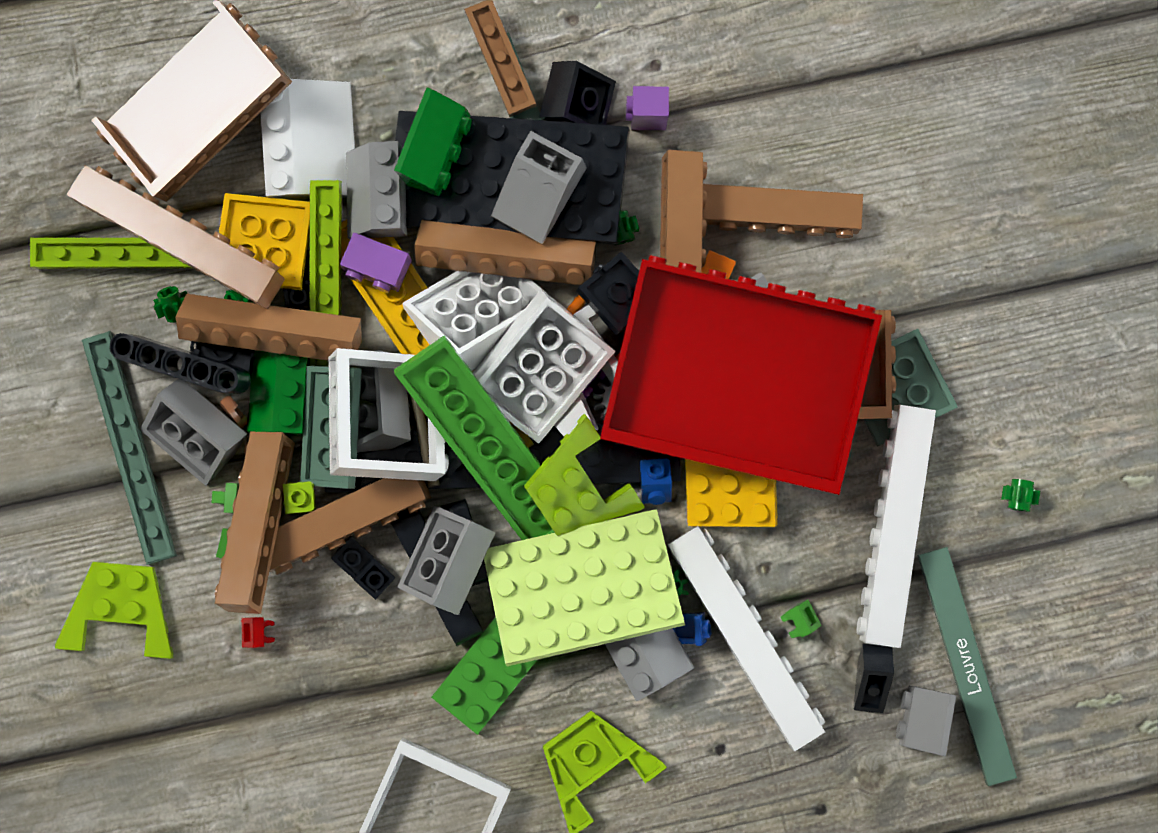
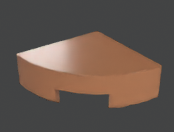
M227 395L220 401L222 409L236 425L242 429L248 424L246 415L240 411L237 403L231 396Z

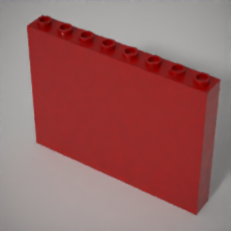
M649 255L648 260L642 259L600 439L840 495L882 315L875 314L876 308L858 304L857 309L845 307L846 301L828 297L827 302L815 300L816 294L798 290L797 295L785 293L786 287L768 283V287L764 288L755 286L756 280L739 276L738 281L726 279L727 273L709 269L708 274L696 272L697 266L679 262L678 267L666 265L667 259Z

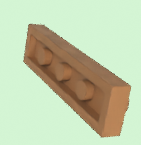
M485 0L465 8V14L509 117L536 107L535 99L493 1Z

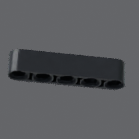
M119 333L110 341L109 349L116 359L218 392L241 394L247 391L251 384L250 374L241 367L140 335ZM128 342H130L131 349L129 353L127 352ZM154 350H156L155 361H153L152 359V353ZM181 357V358H182V367H181V369L179 370L177 364H178L179 358ZM207 365L209 373L208 376L205 378L203 370ZM232 374H234L235 383L231 387L229 383V378Z
M407 509L397 514L399 519L392 522L391 525L410 559L426 522L419 510L410 514ZM467 599L459 615L436 607L457 647L483 633V629Z

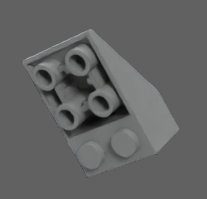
M530 131L514 159L491 217L543 244L587 168L583 159Z

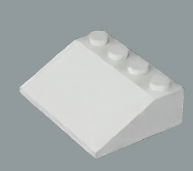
M291 79L292 83L261 111L266 197L309 201L310 180L342 181V198H347L346 152L355 149L351 83Z
M456 271L403 302V308L429 345L445 335L470 370L473 371L541 288L531 279Z
M540 289L472 373L507 420L537 443H540L616 351L566 308Z

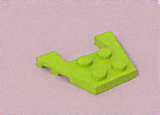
M586 414L578 419V424L572 432L564 436L560 441L561 445L554 454L546 458L524 485L557 536L574 531L582 526L607 521L645 508L629 483L603 500L578 462L576 455L600 440V435Z
M92 562L56 641L55 649L85 651L88 620L147 625L144 657L172 659L174 653L170 646L169 631L161 605L163 603L155 567Z
M592 710L543 745L569 833H579L594 822V819L579 800L577 794L627 758L645 784L667 768L661 760Z

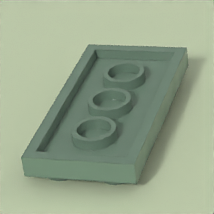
M307 366L300 482L310 481L314 483V486L355 489V476L330 475L329 367ZM349 368L351 459H357L362 368Z

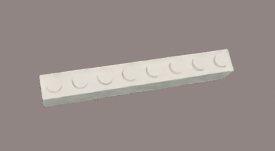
M894 405L892 418L887 419V427L891 428L889 440H885L883 446V457L886 458L885 469H881L878 485L882 487L880 499H876L874 506V516L878 518L876 528H872L870 534V546H873L872 558L867 559L865 574L869 578L868 585L863 588L861 594V605H864L863 617H859L857 622V634L860 635L859 640L865 643L901 648L936 410Z
M699 526L666 546L686 579L689 580L688 582L790 748L796 751L825 733L821 726L825 723V720L816 707L811 710L806 701L809 698V694L801 682L795 684L790 676V673L793 672L790 663L785 656L779 658L774 650L778 646L769 630L764 633L758 622L762 619L753 605L748 607L742 597L746 593L739 581L736 579L732 582L726 572L730 570L727 561L722 554L716 556L711 547L715 544L706 528L701 531Z

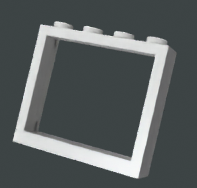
M337 348L328 357L330 475L436 481L445 474L449 464L448 455L445 454L444 443L446 441L429 418V464L351 459L349 365L395 369L415 355Z
M402 738L359 833L371 832L404 756L496 796L497 799L482 833H492L510 793L511 786Z

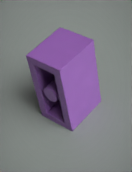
M633 86L632 96H627L626 121H631V130H666L669 117V87Z
M353 232L340 266L346 272V277L357 282H362L363 279L373 282L372 286L374 288L389 293L390 289L399 292L412 259L409 253Z

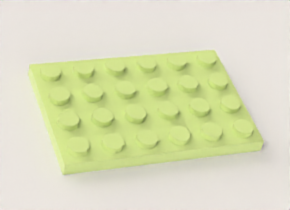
M657 509L582 526L574 531L558 536L555 533L491 547L488 548L484 557L507 667L685 626Z

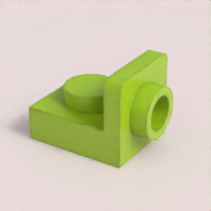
M313 482L283 484L285 514L300 515L316 510Z

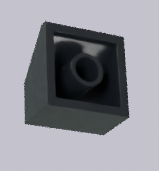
M577 60L552 62L539 118L546 121L606 125L616 81Z

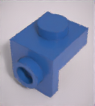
M667 458L641 460L642 503L660 505L665 502H671L672 479L670 460Z
M705 612L682 613L685 626L673 628L681 644L704 645L707 642V638L711 636V625L709 620H705Z

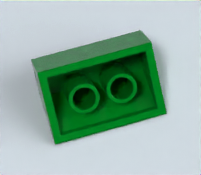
M426 87L394 171L406 185L440 196L442 189L445 190L449 184L451 177L449 170L452 162H456L460 156V142L463 134H468L472 119L466 107Z
M255 351L254 356L256 359L253 361L247 433L283 432L285 435L303 436L306 368L309 366V358Z

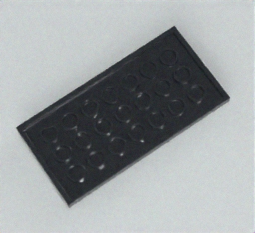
M398 112L395 141H399L402 147L417 112ZM470 116L472 119L470 130L467 135L463 134L460 142V156L456 162H452L449 170L451 174L449 184L445 190L442 189L440 196L405 184L407 228L419 229L421 220L520 233L491 217V214L514 159L528 134L532 131L581 157L587 167L547 237L596 241V243L617 245L630 129L628 126Z

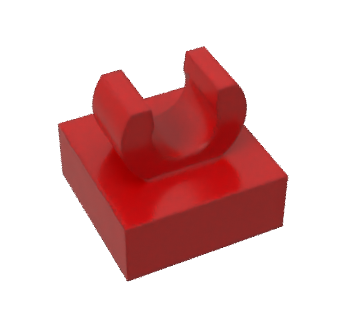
M264 617L241 618L242 648L264 647V643L275 641V637H266L264 635V628L266 626H274V621L264 620Z

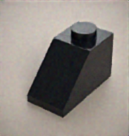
M862 644L857 663L854 710L884 713L894 676L892 647Z

